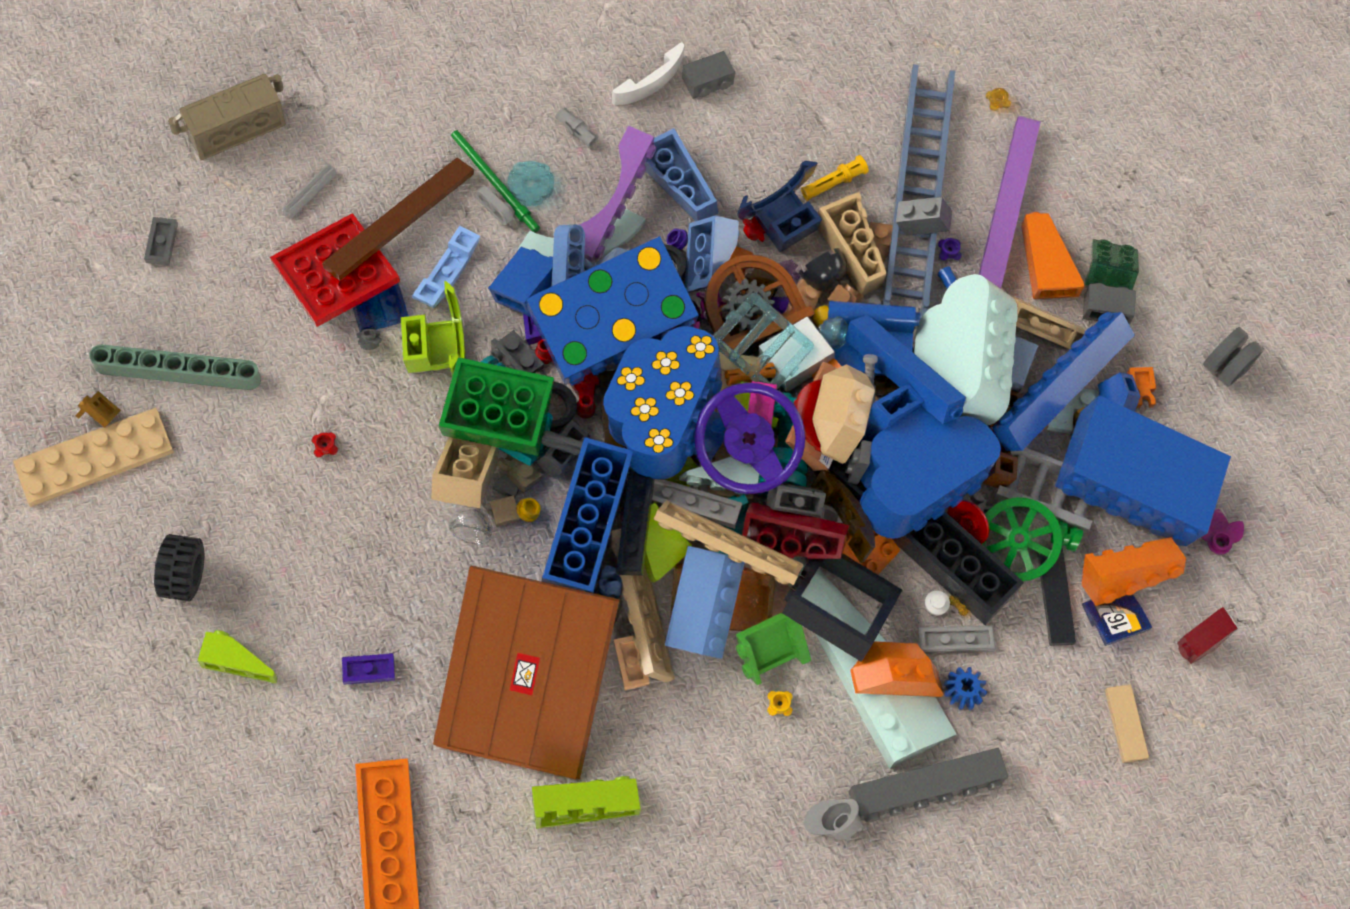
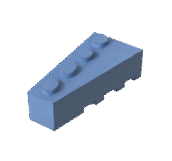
M673 128L655 137L654 146H656V151L652 159H647L644 165L646 166L645 171L695 221L717 215V200L676 130Z

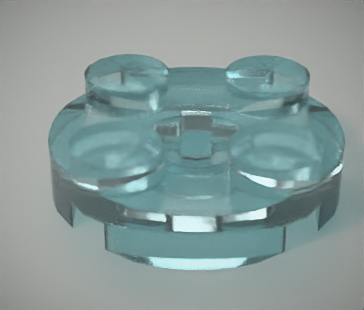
M535 161L518 162L509 173L508 190L520 204L537 206L552 195L554 178L549 166ZM534 180L537 184H533V187H528V184L525 182Z

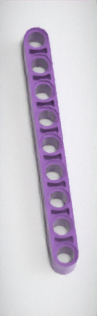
M1018 116L1014 127L979 275H982L1000 289L1041 121Z

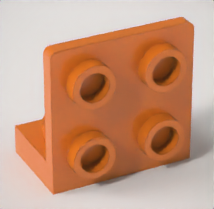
M873 530L875 548L865 562L860 563L848 545L852 538L848 532L843 554L878 575L900 552V548L892 538L883 537Z

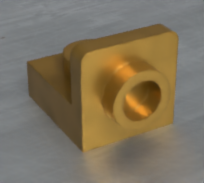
M97 391L92 398L87 395L77 405L81 410L75 416L79 419L86 412L105 428L121 410L102 393Z

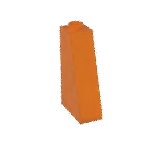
M1032 212L1026 214L1021 224L1033 299L1079 297L1084 288V282L1049 213Z

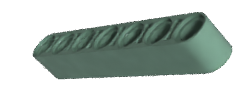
M112 345L94 346L89 353V358L95 370L103 375L253 390L261 383L256 363L250 360ZM108 357L105 361L98 362L101 358ZM132 360L129 364L123 365L124 361ZM149 363H156L153 367H147ZM181 365L178 369L171 370L173 366ZM198 368H205L202 372H195ZM229 370L227 374L219 375L221 371ZM247 373H254L249 378L243 377Z

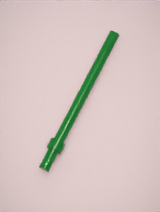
M458 130L453 131L451 137L515 211V216L520 222H524L532 232H538L540 226L531 217L529 209L525 205L520 204Z

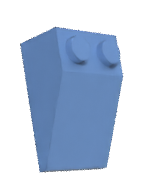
M715 215L689 223L685 288L688 293L706 289L712 275L722 264L730 259L738 242V220Z

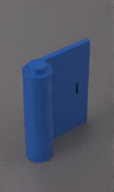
M829 301L826 342L833 349L835 359L841 366L847 364L865 373L866 365L863 362V355L845 341L849 322L865 315H869L912 351L914 327H919L920 312H916V307ZM874 367V375L886 376L877 367Z

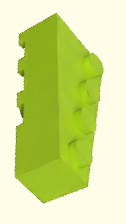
M620 776L608 781L597 779L582 783L532 786L536 829L640 815L636 778L630 779V776Z

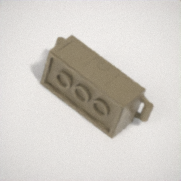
M265 73L180 108V113L168 120L171 132L174 135L186 132L199 159L204 160L285 126L281 101L277 95V92H281L284 89L281 76L276 74L273 77H268ZM182 120L184 126L180 127L178 121Z

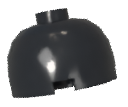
M835 248L836 253L832 255L827 251L805 265L807 268L805 272L802 269L799 271L802 279L808 285L817 289V291L828 289L829 292H833L838 284L842 285L840 281L846 276L847 262L839 248Z

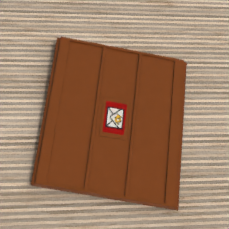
M471 565L469 567L433 745L575 780L580 779L619 599Z

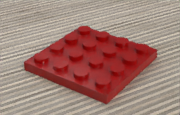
M353 213L270 257L272 264L316 327L401 282L399 275L380 250L340 281L323 268L322 263L365 230Z

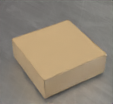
M514 495L490 501L496 527L520 521L516 511L517 505Z

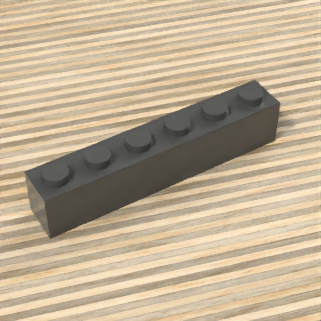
M998 747L853 785L848 792L850 799L857 801L859 805L858 814L860 819L865 820L866 823H871L881 819L880 815L890 813V816H897L903 814L906 808L914 807L915 810L930 806L929 802L939 800V803H946L953 800L955 795L963 794L964 797L975 795L979 792L978 789L987 787L988 790L998 789L1003 786L1002 783L1009 776Z

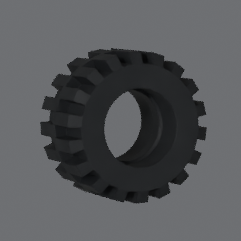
M168 534L164 538L157 554L154 570V587L158 597L188 602L194 598L199 589L204 569L205 551L200 538Z

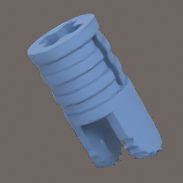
M607 566L601 572L599 594L618 599L621 595L622 580L617 575L616 568Z

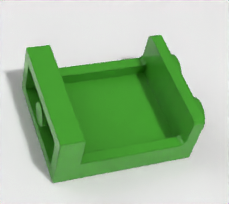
M782 613L736 634L738 641L736 650L744 661V665L741 666L743 673L747 679L751 678L756 685L762 683L760 674L794 658H797L802 665L811 661L802 625Z

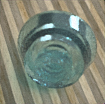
M841 316L827 319L823 324H820L818 331L830 347L839 349L846 343L845 338L848 325Z

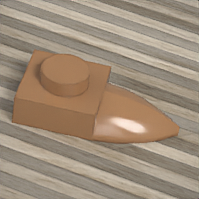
M870 222L869 228L873 231L875 246L878 247L884 263L889 253L893 225Z

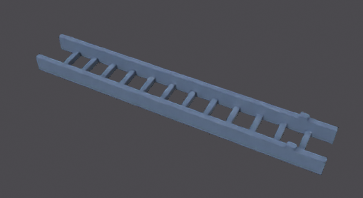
M913 64L910 74L882 305H890L891 295L920 299L921 319L929 308L937 233L912 235L929 238L927 251L897 246L898 233H905L896 223L898 203L902 201L903 193L930 198L941 197L955 71H949L946 92L916 88L919 65ZM915 96L944 100L943 112L914 107ZM913 115L941 119V131L911 127ZM910 134L940 139L939 151L909 146ZM908 154L938 158L937 170L907 166ZM905 174L935 178L934 190L905 186ZM896 254L926 258L925 271L895 267ZM893 274L924 279L923 291L892 287Z

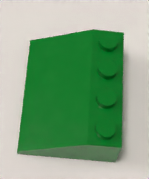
M458 357L438 425L442 436L538 456L542 444V436L545 432L554 377Z

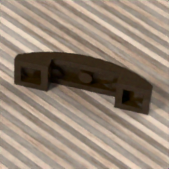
M821 470L811 487L826 493L824 505L831 504L843 524L850 525L848 532L852 538L848 545L859 562L863 563L875 548V536L870 520L852 492L830 472Z

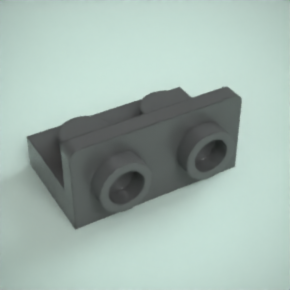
M515 330L499 341L496 338L491 340L492 350L490 352L492 356L496 357L499 362L502 361L507 368L531 373L539 372L544 368V363Z

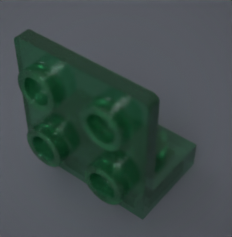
M1093 239L1092 261L1085 279V285L1102 283L1109 287H1126L1129 290H1133L1139 273L1138 249L1127 244H1114L1105 239Z

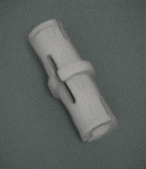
M566 107L561 108L557 112L555 118L569 129L571 135H576L588 148L596 143L598 136L584 125L585 122L582 119L575 117Z

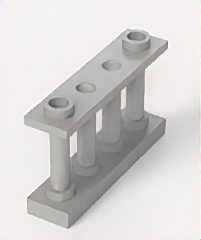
M1026 446L1023 451H1010L1012 456L1018 457L1017 479L1007 487L1000 485L992 502L997 504L1006 499L1017 497L1033 499L1045 505L1055 515L1058 522L1063 521L1070 528L1077 527L1082 529V537H1085L1090 530L1092 521L1085 516L1088 504L1080 498L1076 513L1068 512L1062 508L1066 494L1059 488L1057 489L1053 504L1042 502L1039 499L1047 473L1051 472L1059 475L1063 462L1033 451L1029 446ZM1025 463L1039 468L1030 495H1024L1016 490ZM1026 507L1012 508L1014 511L1025 515L1030 510V508ZM1039 512L1036 513L1035 519L1048 523Z

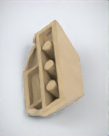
M847 364L823 375L812 419L821 444L822 454L842 464L847 461L865 435L875 392L867 374Z

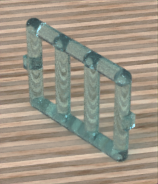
M757 293L750 294L736 311L732 310L725 318L727 321L713 335L718 343L719 351L754 382L777 384L776 390L789 375L792 377L799 369L798 365L814 348L812 341ZM756 305L765 315L734 350L731 349L722 340L745 314ZM774 321L784 331L751 366L741 355L768 325ZM792 337L802 347L775 378L769 382L759 372Z

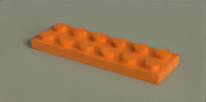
M408 758L355 764L365 909H420Z

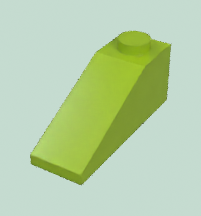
M215 630L214 633L206 631L197 660L201 668L277 683L278 678L275 672L234 638L229 636L230 634L220 630Z

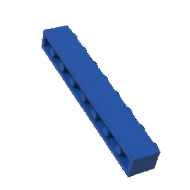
M1106 312L1098 318L1099 321L1094 326L1088 328L1085 331V335L1080 340L1074 342L1071 345V349L1066 354L1060 356L1056 361L1057 363L1051 369L1045 371L1042 374L1043 377L1037 383L1031 385L1028 388V392L1022 398L1016 400L1013 404L1014 406L1004 413L992 427L1006 451H1023L1135 336L1122 312Z

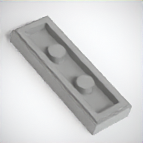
M993 625L918 628L919 647L925 654L994 652L996 650Z

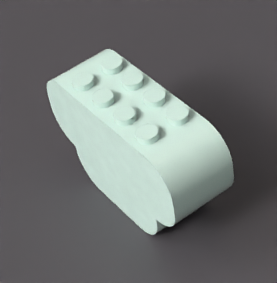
M978 274L965 276L953 282L946 290L942 304L930 308L922 316L919 327L917 326L914 354L966 397L963 413L960 417H974L988 426L998 421L1004 415L1009 405L1018 316L1015 299Z

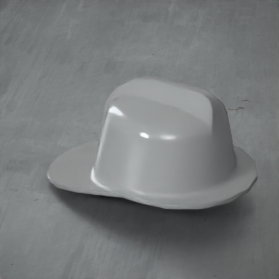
M853 799L822 801L808 811L804 820L805 828L811 834L830 835L837 840L849 839L856 832L863 830L858 814L859 805Z

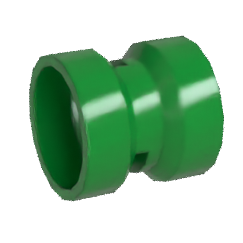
M1059 521L1062 532V545L1067 550L1075 552L1082 539L1083 530L1077 527L1070 528L1067 523ZM1052 533L1051 540H1050V543H1052V544H1053V533Z

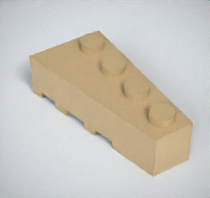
M857 192L819 208L818 215L822 221L818 229L833 253H836L835 248L841 250L847 262V275L857 291L865 295L881 288L887 273L879 249L875 246L874 234L872 229L869 228L868 216L865 208L863 209L860 192Z

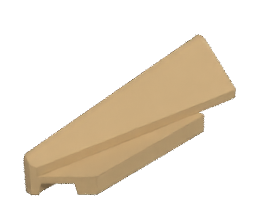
M1012 296L1017 303V327L1068 349H1071V345L1085 335L1086 328Z

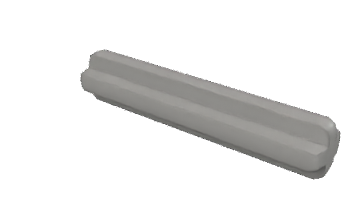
M327 164L283 207L282 210L285 216L290 219L293 218L336 176L335 168Z

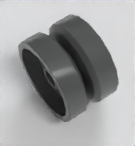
M1241 327L1231 332L1203 363V366L1211 373L1219 371L1226 365L1219 375V380L1226 387L1231 386L1237 379L1241 378L1255 364V361L1264 351V348L1256 341L1250 342L1241 349L1248 340V334Z

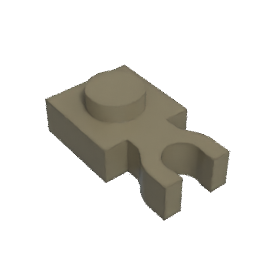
M507 455V459L510 462L505 461L502 457L498 459L497 466L504 471H508L507 477L523 493L542 479V474L532 465L529 466L510 455Z

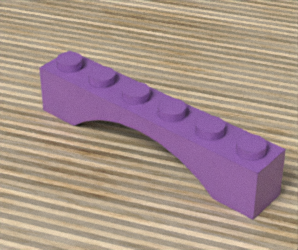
M628 126L618 145L621 159V174L614 195L598 214L588 221L579 224L585 231L584 258L590 262L601 259L605 250L603 245L606 239H611L615 231L614 224L617 218H622L626 209L624 204L627 198L631 199L636 190L634 185L638 178L641 179L646 170L644 165L647 159H652L656 151L654 137L631 126Z

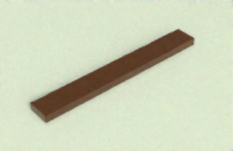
M458 157L326 259L322 263L323 268L339 281L472 177L474 169Z

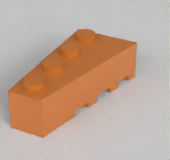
M1171 537L1144 542L1139 548H1135L1133 545L1125 546L1123 551L1114 552L1112 549L1104 550L1100 556H1095L1093 553L1085 554L1081 585L1095 606L1104 603L1108 604L1122 596L1132 595L1138 590L1154 587L1162 581L1170 578L1175 579L1184 574L1186 557Z

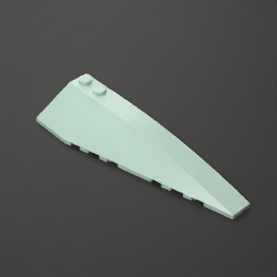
M807 557L794 558V560L803 564L799 575L809 561ZM818 569L802 597L865 635L871 624ZM790 583L788 584L790 589H792L793 585ZM815 634L889 769L957 735L936 697L855 693L850 669L858 660ZM880 634L877 635L875 641L886 642Z

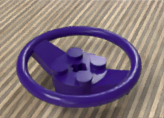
M741 383L718 392L704 406L695 427V450L705 472L720 486L742 494L763 493L784 483L797 469L805 449V428L797 408L783 393L764 384ZM757 393L768 396L777 401L789 414L795 429V447L792 457L784 469L772 448L775 440L771 425L763 417L755 413L749 414L734 397L735 395ZM716 408L725 426L723 444L727 453L735 460L746 464L749 463L763 477L765 482L756 484L735 482L722 475L711 463L705 448V429L711 414ZM746 431L749 434L754 433L755 435L752 445L750 443L744 444L742 441L745 438L743 434Z

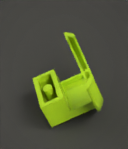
M444 281L445 296L449 304L452 320L428 323L425 314L401 317L403 362L408 373L450 368L453 376L457 358L465 359V340L460 306L455 289L447 281Z

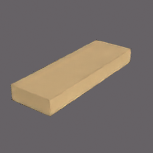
M1131 684L1106 688L1105 694L1122 763L1147 760L1149 758Z

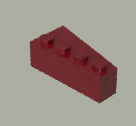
M752 502L746 512L742 535L792 559L795 557L841 559L846 546L850 525L812 516L773 510L767 505Z

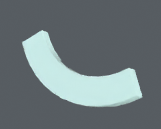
M625 209L622 218H617L614 224L615 231L611 239L607 238L603 245L605 250L602 257L616 247L630 241L645 224L646 218ZM529 231L518 250L522 246L529 250L535 249L544 256L553 257L554 238Z

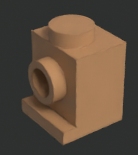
M845 282L843 286L838 284L828 300L860 303L865 296Z

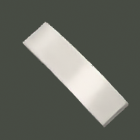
M681 42L665 53L664 65L637 84L628 79L612 90L613 105L618 106L637 102L657 92L668 83L681 65L684 55V44Z

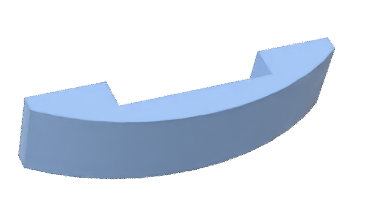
M459 226L448 242V249L429 277L422 280L412 298L432 308L437 306L445 297L444 281H447L453 287L470 260L480 240V235Z

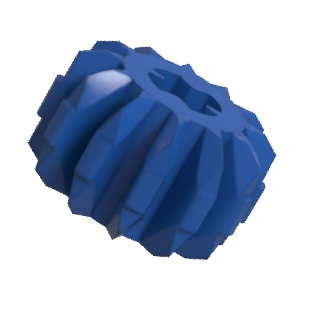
M958 667L956 673L950 672L948 674L949 680H945L943 686L947 688L944 696H952L949 702L950 705L957 702L959 703L958 709L962 710L966 704L967 708L972 710L975 704L980 705L983 702L982 697H985L987 694L983 687L987 683L986 680H978L981 672L973 675L971 667H968L966 672L961 667ZM964 685L969 688L966 692L961 689Z

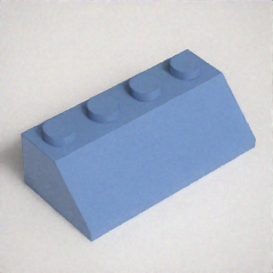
M688 546L665 646L715 658H723L745 562L738 563L728 558L726 554Z

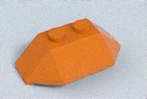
M874 641L862 662L858 660L850 669L855 693L930 697H942L944 695L938 670L916 643Z

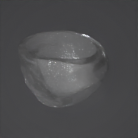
M464 506L458 509L450 518L449 530L459 540L470 544H484L491 540L492 519L485 507Z

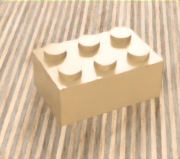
M448 437L432 475L431 499L444 503L481 508L497 466L498 447Z

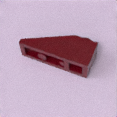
M1222 607L1177 642L1179 652L1183 658L1192 664L1215 651L1238 628L1224 607Z

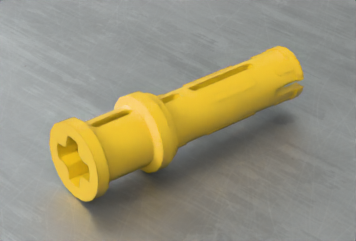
M861 155L855 157V160L847 164H840L836 171L805 187H801L804 199L808 201L842 182L850 183L852 178L860 174H867L869 172L867 163Z

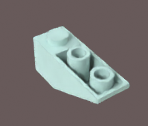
M733 457L712 463L722 475L730 480L744 484L758 483L759 473L749 463H742ZM702 466L686 471L679 476V480L687 481V485L701 486L703 484L710 486L712 490L724 491L726 489L713 481Z

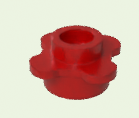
M332 432L314 435L312 437V443L315 445L314 455L318 458L326 454L335 455L338 452V447L335 446L336 435Z

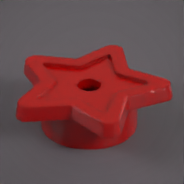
M755 217L751 220L743 219L745 235L750 240L756 241L759 239L761 242H764L765 231Z

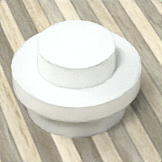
M932 591L926 596L925 608L929 613L943 615L949 609L950 600L945 593Z

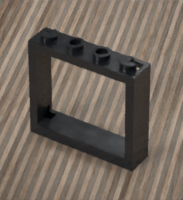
M842 554L841 559H809L792 589L789 590L784 598V601L788 603L782 614L862 662L903 590L845 554ZM820 566L882 603L865 635L802 597V594Z

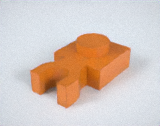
M1153 367L1129 368L1127 374L1133 375L1141 396L1136 408H1141L1143 405L1142 399L1148 401L1149 408H1154L1156 401L1151 393L1156 390Z

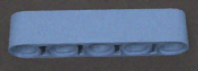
M578 224L559 225L555 229L552 286L584 272L585 231Z

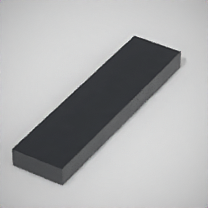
M1061 548L1060 555L1054 566L1040 577L1049 646L1074 645L1076 643L1063 548ZM1037 552L1038 564L1041 566L1048 557Z

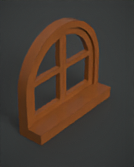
M742 255L722 264L710 278L704 296L706 317L724 353L733 354L786 330L805 317L810 319L815 314L811 305L806 306L793 278L787 270L774 260L759 255ZM744 268H755L769 273L777 282L764 287L763 291L767 292L782 286L793 309L770 319L767 324L763 323L762 328L757 329L755 327V330L749 332L747 329L734 336H730L720 316L723 306L718 307L717 304L718 291L722 282L733 273L736 281L741 285V281L746 279L741 270ZM753 315V316H754V318H755V320H756V319L759 318L760 315H757V316Z

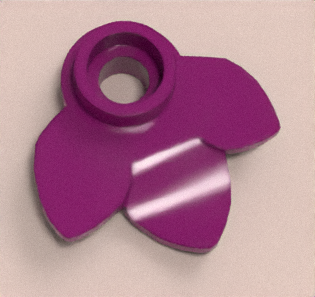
M1218 508L1214 511L1208 533L1201 538L1207 542L1209 549L1213 553L1224 555L1231 550L1234 543L1242 539L1244 523L1243 521L1229 523ZM1216 541H1220L1223 547L1217 545Z

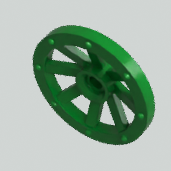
M1010 498L997 503L985 514L989 530L1007 537V539L988 547L986 541L982 545L991 553L1010 547L1011 549L1004 562V565L1009 569L1017 552H1020L1027 572L1013 573L1023 582L1041 577L1054 566L1062 548V532L1055 515L1045 505L1029 498ZM1013 507L1030 508L1022 526H1019ZM1005 510L1012 529L1008 530L992 523V520ZM1037 512L1050 524L1032 531L1028 530ZM1053 532L1052 550L1032 541L1033 538ZM1016 535H1023L1024 541L1022 543L1015 542ZM1031 548L1048 558L1041 566L1034 569L1027 549Z

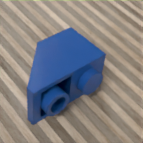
M1120 372L1097 384L1100 392L1099 396L1135 412L1141 396L1133 375Z

